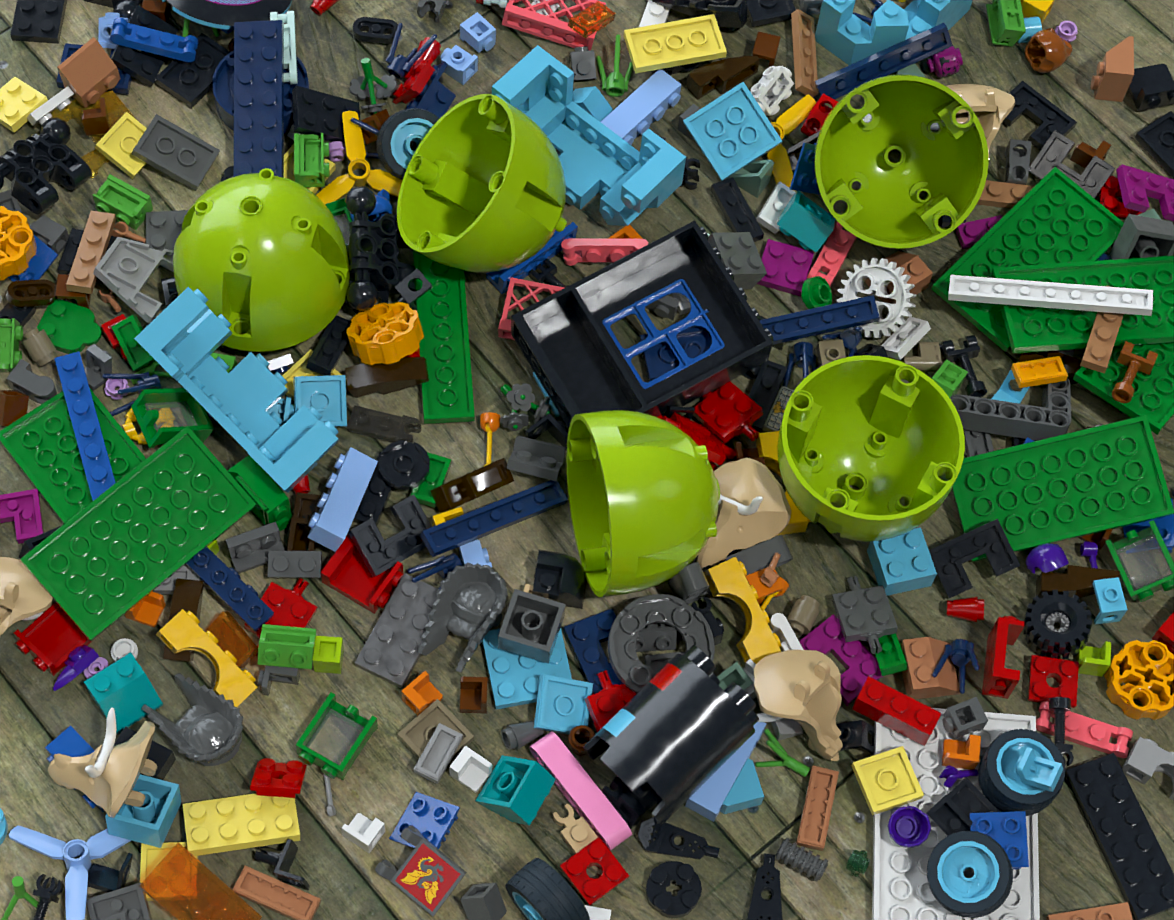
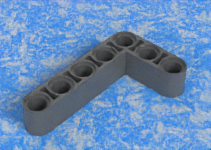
M1068 378L1066 381L1045 385L1042 393V407L961 394L952 395L950 398L965 430L1023 439L1028 437L1031 440L1038 441L1066 434L1071 423V393Z
M779 535L730 555L718 564L736 557L738 562L741 561L744 564L747 575L767 568L775 553L781 555L776 568L788 563L793 557L783 536ZM699 562L684 567L668 583L673 595L683 599L686 604L712 595L709 589L710 586L703 573L712 567L708 565L701 568Z

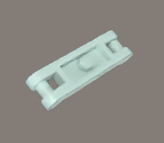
M287 11V14L270 12V20H282L283 23H287L284 24V69H289V73H284V82L298 84L294 11Z

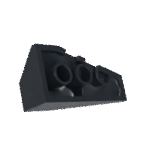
M652 0V2L692 17L714 14L716 21H718V26L727 27L728 30H739L747 22V0Z

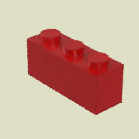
M869 676L852 710L923 746L929 740L942 714Z

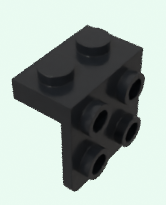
M1166 64L1134 69V76L1128 90L1138 111L1174 104V80Z

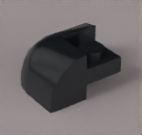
M539 549L532 594L557 600V602L566 604L568 607L582 609L586 588L583 566L575 557L565 553Z

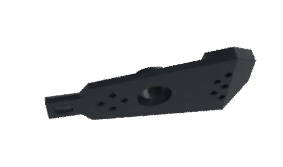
M655 817L641 823L638 839L645 852L701 859L705 855L718 858L720 848L708 845L704 837L666 822L659 826L656 823ZM682 837L684 844L678 846L674 843V839Z
M764 853V864L757 869L747 920H769L768 918L770 920H783L780 871L774 867V854ZM763 891L770 892L771 899H763L761 893Z

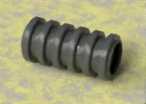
M789 838L784 839L775 855L776 860H783L785 865L789 863L792 869L798 868L799 873H807L806 876L808 878L810 876L814 877L816 882L820 880L828 866V860L824 859L823 861L820 859V855H812L813 851L809 850L807 852L804 846L800 848L797 846L798 843L794 842L792 844L789 842Z

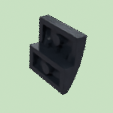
M966 777L926 814L949 836L961 831H971L970 827L973 822L970 820V813L999 811Z

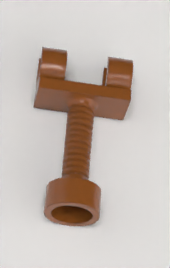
M1125 341L1117 362L1128 366L1123 381L1116 383L1112 391L1114 400L1120 403H1129L1134 395L1132 383L1137 371L1150 375L1158 353L1149 350L1145 359L1131 353L1135 344Z

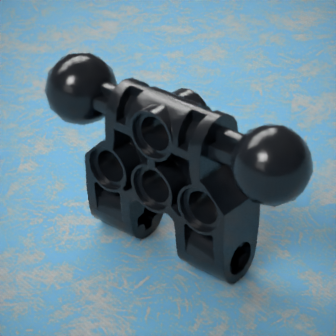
M60 118L46 120L40 127V135L31 134L25 140L16 141L11 149L0 156V190L4 185V178L6 177L11 181V195L35 214L43 213L59 200L56 189L49 183L50 180L57 181L68 190H74L92 176L89 165L66 145L70 140L71 132L69 125Z
M355 186L350 189L345 199L347 209L354 215V221L349 223L350 235L346 249L351 262L350 273L355 275V282L348 288L347 299L354 309L366 311L373 308L377 303L378 291L387 290L389 293L398 294L395 286L415 271L416 267L402 263L397 259L399 248H410L401 237L397 215L386 213L373 222L368 221V215L376 207L375 194L368 187ZM416 279L409 283L411 291H416Z

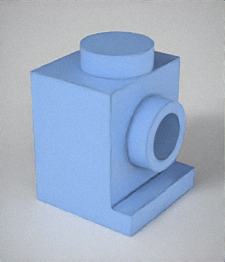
M108 12L105 13V16L99 18L98 42L102 48L115 49L117 44L111 42L110 35L111 30H114L113 21L120 17L119 13Z
M477 12L460 24V39L462 41L465 40L478 53L483 49L489 51L496 42V29Z
M457 45L452 49L446 48L443 51L441 63L445 61L448 64L444 73L460 84L464 85L478 71V56L475 54L472 56Z
M477 539L459 547V556L463 566L468 562L473 565L477 563L489 565L492 568L486 548L482 549L480 540Z

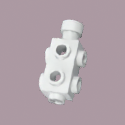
M771 66L767 68L759 82L751 88V94L766 116L776 114L780 110L778 104L781 100L788 98L792 94L791 87L794 85V82L791 79V71L786 67Z

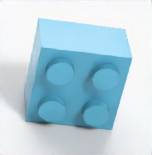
M921 527L894 538L870 541L867 553L878 586L884 587L887 596L932 585L937 573Z
M140 774L133 791H138L145 795L146 798L143 805L135 807L124 804L114 818L109 817L106 813L108 834L161 848L181 805L179 784Z

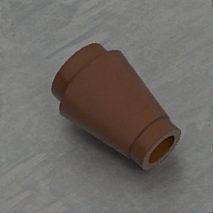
M579 725L574 727L569 733V743L574 753L578 756L587 754L583 746L595 735L590 727Z

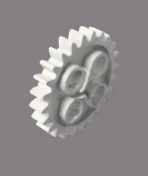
M872 258L871 264L868 260H862V267L854 264L855 272H846L849 279H841L845 288L837 290L843 294V297L837 299V302L861 298L857 296L858 292L896 300V304L876 301L880 321L856 326L863 328L861 334L865 332V337L871 338L874 334L875 338H881L882 333L884 336L889 337L891 336L890 329L894 332H899L897 324L907 325L904 317H912L908 308L916 306L910 302V299L916 297V294H912L909 291L915 285L907 284L911 276L907 274L902 275L905 268H896L897 263L893 261L888 264V259L882 258L879 262L878 258ZM869 277L871 286L866 290L864 282ZM892 282L894 290L889 295L887 293V286ZM887 306L889 315L884 319L882 317V309Z

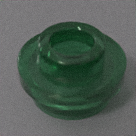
M855 849L850 855L846 869L851 871V875L857 877L860 873L864 874L870 863L866 851Z

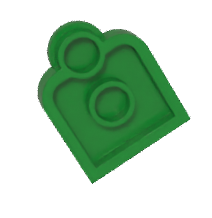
M57 298L54 303L48 305L37 326L39 331L45 330L57 351L66 354L83 351L85 346L96 344L102 335L101 328L96 323L94 313L90 309Z

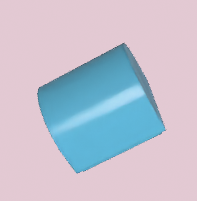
M1038 16L1024 18L1026 32L1017 41L1018 43L1029 42L1036 32L1042 30L1041 20Z

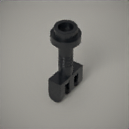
M548 258L543 261L545 267L538 264L536 271L531 269L528 272L529 277L534 282L544 283L546 281L550 285L568 287L554 276L557 273V266Z

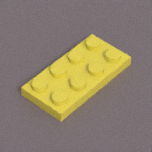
M714 14L624 30V39L635 74L725 58L727 54Z
M255 793L182 804L188 857L286 843L288 839L301 841L295 798L260 796Z

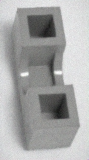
M1139 737L1132 746L1122 767L1124 774L1145 785L1154 772L1165 773L1173 782V790L1169 798L1174 801V752H1168L1158 747V744L1153 740Z

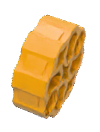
M0 206V281L9 276L23 273L29 267V261L36 255L37 249L34 234L29 227L27 218L21 212L8 210L4 206Z
M403 302L376 304L370 310L356 314L351 319L350 327L347 328V335L354 356L359 357L362 363L368 365L379 363L387 365L398 362L401 358L416 352L420 347V341L424 338L417 310H412L409 304Z
M1134 640L1125 644L1121 651L1111 659L1110 667L1104 674L1107 680L1106 694L1112 704L1118 705L1126 716L1136 720L1141 718L1157 720L1166 716L1174 706V654L1168 650L1165 644L1155 640L1150 642ZM1148 654H1153L1158 661L1152 660ZM1119 665H1121V673H1122V675H1119V673H1120V671H1119V669H1120ZM1133 699L1139 700L1143 707L1137 706Z

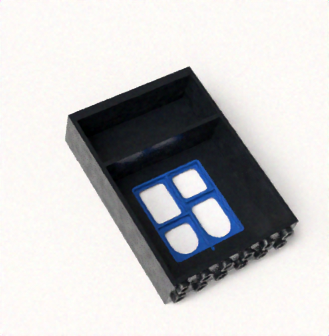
M695 220L511 316V335L545 392L550 397L568 430L572 418L576 414L624 410L649 414L655 417L659 415L666 416L669 407H683L768 361L774 341L771 332L767 328H763L757 310L749 306L746 293L741 287H737L733 281L734 275L729 267H724L718 249L710 245L706 230L702 226L699 227ZM672 293L684 295L691 305L689 315L664 330H657L647 315L645 307ZM634 314L642 324L648 337L636 345L624 349L610 326L628 315ZM690 327H702L710 333L712 344L705 353L695 358H689L677 340L676 335ZM661 342H666L678 359L679 366L648 383L644 382L631 363V359Z

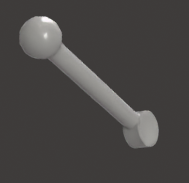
M324 774L328 803L327 814L331 817L336 815V810L333 805L330 777Z

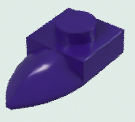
M86 645L75 648L69 654V659L65 662L66 667L57 678L53 690L56 691L62 688L99 657L95 650Z

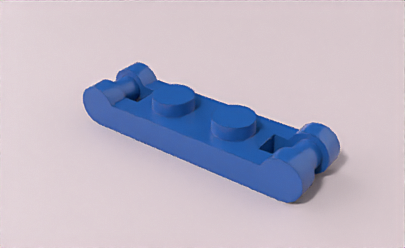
M120 17L113 21L114 30L111 32L110 40L114 44L185 62H193L195 60V50L198 47V39L195 36L182 37L128 23L127 20Z

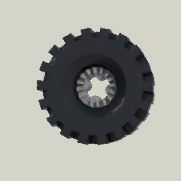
M1052 590L1051 595H1048L1047 591L1041 593V598L1038 596L1034 597L1032 604L1029 603L1024 619L1023 634H1026L1025 640L1027 644L1032 642L1031 649L1035 652L1040 649V655L1046 657L1047 653L1052 654L1051 658H1057L1058 655H1062V659H1068L1069 653L1073 657L1076 656L1079 649L1083 650L1085 648L1092 627V620H1090L1092 614L1090 610L1086 611L1087 604L1084 601L1078 603L1080 597L1074 595L1073 598L1069 597L1068 591H1064L1063 595L1058 594V590ZM1055 622L1060 623V629L1058 631L1057 629L1054 630Z

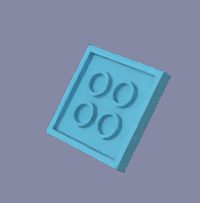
M744 82L683 120L684 125L721 181L732 176L782 143V139Z
M561 628L549 664L498 648L500 629L490 630L482 640L495 709L537 702L539 680L542 674L572 679Z

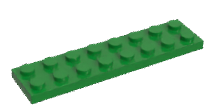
M413 250L414 266L420 270L433 286L416 300L417 312L424 333V338L419 343L420 357L426 358L429 381L422 383L424 424L475 421L464 270L440 264ZM416 279V291L422 288L423 283L421 280Z

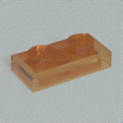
M597 1L571 17L568 26L584 38H587L614 21L616 13Z
M222 611L207 628L218 639L219 642L217 644L223 651L228 650L237 659L235 664L240 669L244 668L258 653L256 644L229 611Z

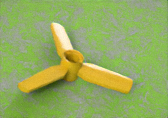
M806 95L779 116L776 122H771L781 139L794 131L809 116L810 111L816 104L812 96ZM780 144L767 152V159L774 162L772 174L776 184L780 181L790 188L793 172L787 151Z
M355 111L343 112L342 120L346 155L350 161L348 174L338 176L317 193L316 196L324 204L337 201L346 195L353 186H365L368 184L374 190L381 191L384 189L389 195L399 197L403 180L381 169L370 170V165L365 160L366 151L361 127L351 122V118L359 120L358 113ZM356 169H363L366 172L362 176L353 174Z

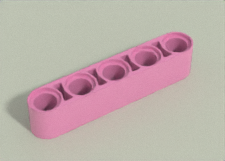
M553 731L529 747L536 761L556 779L554 784L579 816L584 817L610 851L632 835L631 829Z

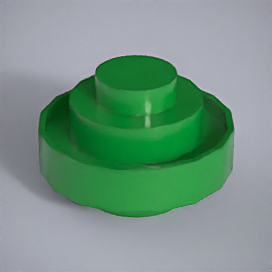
M815 276L805 280L801 296L808 309L831 305V289L824 278Z

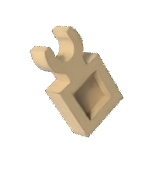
M566 804L564 809L568 816L561 818L557 812H554L553 820L557 825L564 826V829L560 831V835L572 852L576 854L597 839L598 836L583 816L575 820L573 808Z

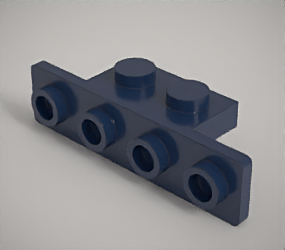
M445 61L438 66L435 64L432 66L435 70L422 92L407 105L406 109H424L439 118L447 112L456 95L438 81L448 65Z
M208 547L196 554L186 564L253 631L260 629L263 624L274 616V612L258 597L259 595L251 585H246L236 570L232 567L228 568Z

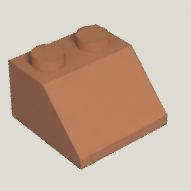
M1129 36L1106 52L1103 61L1098 63L1097 75H1093L1091 81L1094 99L1123 101L1134 76V37Z
M94 37L57 67L64 87H70L74 93L72 97L84 108L96 103L104 92L114 88L121 79L117 66Z
M897 251L886 258L888 259V264L893 261L897 263L896 268H905L902 275L907 274L911 276L907 284H914L915 287L909 290L910 293L917 295L928 288L933 272L918 255ZM868 277L865 280V283L870 287L871 280ZM892 282L887 286V293L889 295L894 290ZM877 296L882 302L896 304L895 299Z
M931 637L902 640L900 646L908 668L902 671L907 696L913 699H924L960 694L955 666L949 656L937 677L934 678L932 676L936 665L944 653L945 645H950L949 643Z

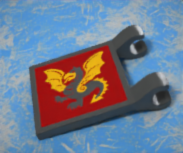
M410 825L402 831L401 837L414 845L415 849L400 869L397 870L390 861L385 859L378 863L375 871L380 876L391 881L430 915L435 916L467 872L424 838L416 827Z

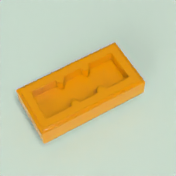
M1060 356L1013 363L1011 367L1019 388L1066 381L1068 377Z

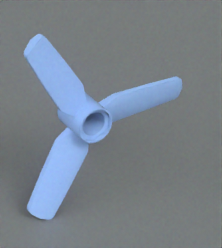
M22 826L14 827L9 833L11 840L52 859L65 860L68 871L65 877L66 920H85L88 871L92 866L91 860L103 858L131 841L109 835L108 829L90 837L87 842L74 839L68 843Z

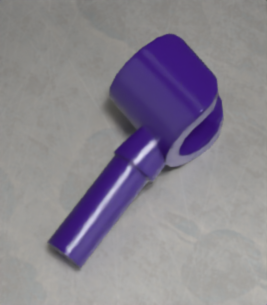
M1083 542L1080 546V555L1089 557L1091 568H1098L1096 562L1097 544L1094 542Z
M949 765L943 770L939 778H946L944 786L950 788L957 779L978 776V770L962 771Z

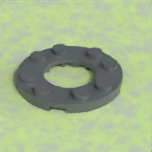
M653 594L638 598L620 612L610 629L608 637L610 663L622 683L635 693H638L658 673L643 665L635 651V640L638 633L647 625L665 623L676 628L683 636L686 651L692 645H695L713 662L715 645L710 626L699 611L686 604L681 598L665 594Z

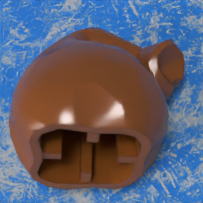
M1048 28L1036 32L1031 37L1025 48V57L1035 71L1048 73L1059 68L1069 58L1073 48L1053 28Z

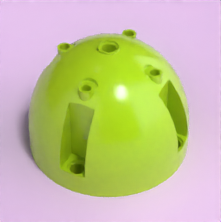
M902 74L870 80L850 91L836 104L827 116L819 133L814 163L820 194L834 218L847 231L866 242L877 246L900 249L923 246L943 238L956 229L970 215L983 192L988 174L989 159L983 128L966 101L939 82L925 77ZM859 94L863 97L864 103L860 108L855 109L851 107L850 99L852 96ZM961 109H965L969 114L968 120L964 123H958L956 120V114ZM870 114L871 120L864 122L863 117ZM933 123L938 124V130L935 132L930 129ZM892 149H897L901 153L900 159L896 162H891L888 159V153ZM853 182H860V187L858 189H853ZM921 191L927 192L926 198H919ZM838 200H843L847 203V208L842 213H837L833 210V205ZM943 215H948L951 218L950 225L946 228L938 226V219Z
M481 94L467 98L452 107L432 126L419 144L407 167L397 203V223L401 237L410 248L429 259L465 271L478 273L494 272L519 265L536 255L552 238L555 231L561 232L566 227L567 221L562 217L566 201V182L560 158L544 131L530 117L516 107L491 94Z
M269 168L262 169L259 173L243 174L226 179L208 189L195 201L185 215L181 233L174 245L173 269L178 296L187 287L193 292L199 289L208 299L205 304L217 317L222 314L232 324L229 329L233 334L222 343V345L230 348L264 352L284 349L304 342L323 330L335 318L344 304L350 279L347 249L342 231L333 214L313 192L288 178L274 176V172Z
M869 355L841 358L819 367L804 378L796 387L786 405L780 425L777 445L778 463L782 481L789 496L802 514L811 522L823 524L830 533H840L841 538L864 542L882 541L903 535L917 528L939 509L950 493L960 472L964 459L965 436L960 416L953 402L945 391L925 373L911 365L891 358ZM901 380H907L909 383H903ZM850 485H855L860 490H854L850 487Z
M624 410L599 411L576 414L572 418L567 440L568 496L576 546L590 588L596 596L606 597L643 591L674 577L698 556L710 537L717 536L715 522L718 514L720 488L708 460L706 446H698L690 436L671 423L640 412Z

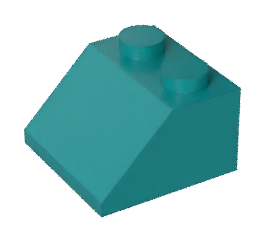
M796 191L780 215L777 225L780 226V231L789 237L793 235L799 240L798 243L808 251L812 249L817 252L833 232L836 219L800 191Z
M131 652L84 681L88 693L106 719L109 710L114 708L116 734L122 732L125 726L130 727L148 715L142 710L144 704L154 710L163 706L150 680Z
M502 755L475 801L511 822L530 826L543 801L550 793L556 779L537 761Z

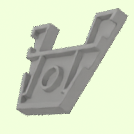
M117 237L95 267L93 274L150 324L160 311L162 303L141 293V290L159 265L174 272L173 250L164 248L163 251L149 248V244Z

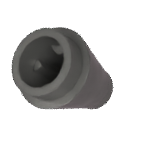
M534 721L510 724L501 731L505 747L508 750L514 749L516 751L543 735V730L534 728Z

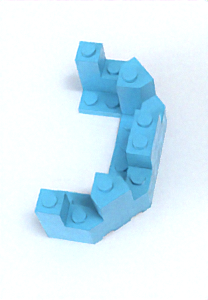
M823 0L815 33V41L846 64L851 65L939 24L945 23L948 30L951 29L970 10L972 0H913L905 9H902L893 1L887 0L874 12L871 26L853 14L856 0Z
M537 45L492 86V95L498 96L516 108L518 107L520 111L530 117L544 131L554 147L561 152L559 158L566 182V202L581 210L596 194L600 193L602 197L600 198L599 212L608 225L628 226L646 208H658L682 184L686 156L649 128L642 134L639 152L572 101L574 72Z
M187 287L134 339L203 406L284 491L289 493L339 441L335 436L339 431L329 421L324 424L320 420L323 416L313 406L308 409L305 405L284 425L280 426L283 423L281 418L274 411L270 414L267 411L289 391L285 387L288 382L280 373L276 372L273 375L266 368L270 363L260 353L255 356L250 352L228 373L226 370L229 366L219 356L214 359L211 354L233 334L229 329L232 324L222 314L217 317L205 304L208 299L199 289L193 292Z

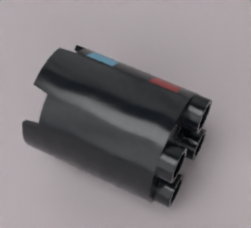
M692 645L683 655L676 654L583 746L592 760L605 752L600 760L616 774L614 779H617L623 785V794L628 791L640 802L646 811L656 803L658 804L652 814L659 826H662L755 733L753 726L759 721V717L753 711L756 707L753 699L734 682L723 690L719 686L720 680L713 673L717 669L715 664L695 645Z

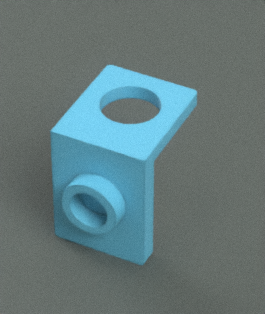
M1010 370L1000 389L991 399L1020 404L1030 387H1025L1021 391L1011 389L1010 381L1015 378L1012 370Z
M1119 578L1094 580L1093 587L1100 609L1094 623L1119 622L1128 610Z

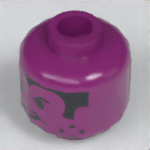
M954 46L930 56V59H927L930 73L934 72L939 78L958 73L960 66L963 65L959 48H954Z

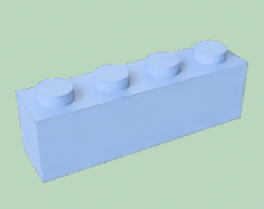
M659 69L605 117L601 123L632 145L634 139L639 134L642 135L650 127L651 123L655 120H660L670 106L673 107L679 102L681 98V84L665 71Z
M352 447L349 448L345 455H339L334 464V468L337 471L335 474L332 473L325 485L329 489L327 493L323 492L317 503V507L320 510L312 515L308 523L311 530L307 538L336 552L346 538L378 461Z
M757 722L753 726L755 733L687 800L685 807L713 822L715 821L725 798L746 760L751 756L767 723Z

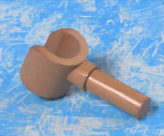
M118 222L114 225V228L118 230H113L111 236L121 238L125 236L136 241L146 242V238L129 231L125 222Z
M109 289V294H103L99 290L101 300L104 303H110L116 312H120L121 307L115 300V293L111 289Z
M779 553L774 554L770 565L760 577V580L769 588L779 578V575L774 572L781 556Z

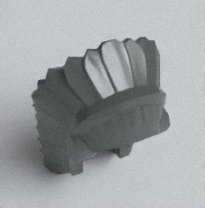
M468 562L464 566L456 565L452 572H448L446 579L440 581L441 589L436 592L437 600L433 603V610L428 615L429 622L425 625L426 631L421 637L423 643L419 646L418 653L427 656L439 645L445 643L449 632L459 637H464L469 640L468 645L456 668V671L462 673L466 662H469L485 635L492 627H497L502 620L501 612L505 607V601L508 597L505 580L489 565H480L478 563L473 565Z
M180 673L174 675L176 683L192 708L188 709L177 723H174L145 704L142 710L171 739L172 744L178 748V752L184 754L195 763L199 762L205 766H216L228 762L237 754L242 742L244 726L242 725L243 716L240 714V708L234 706L233 700H226L223 694L217 695L205 685L200 687L197 680L193 681L190 677L184 678Z

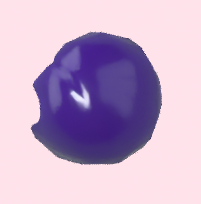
M1052 543L1037 546L1032 549L1026 558L1027 568L1033 574H1035L1036 568L1047 573L1069 564L1062 548Z
M914 806L898 808L891 814L887 826L891 839L904 848L919 847L928 839L931 831L928 815Z

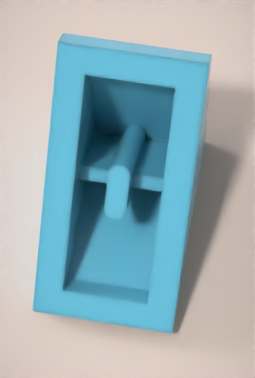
M596 86L577 88L573 91L572 101L601 122L613 111V108Z
M749 758L746 760L722 804L720 812L723 814L762 804L764 794L753 760Z

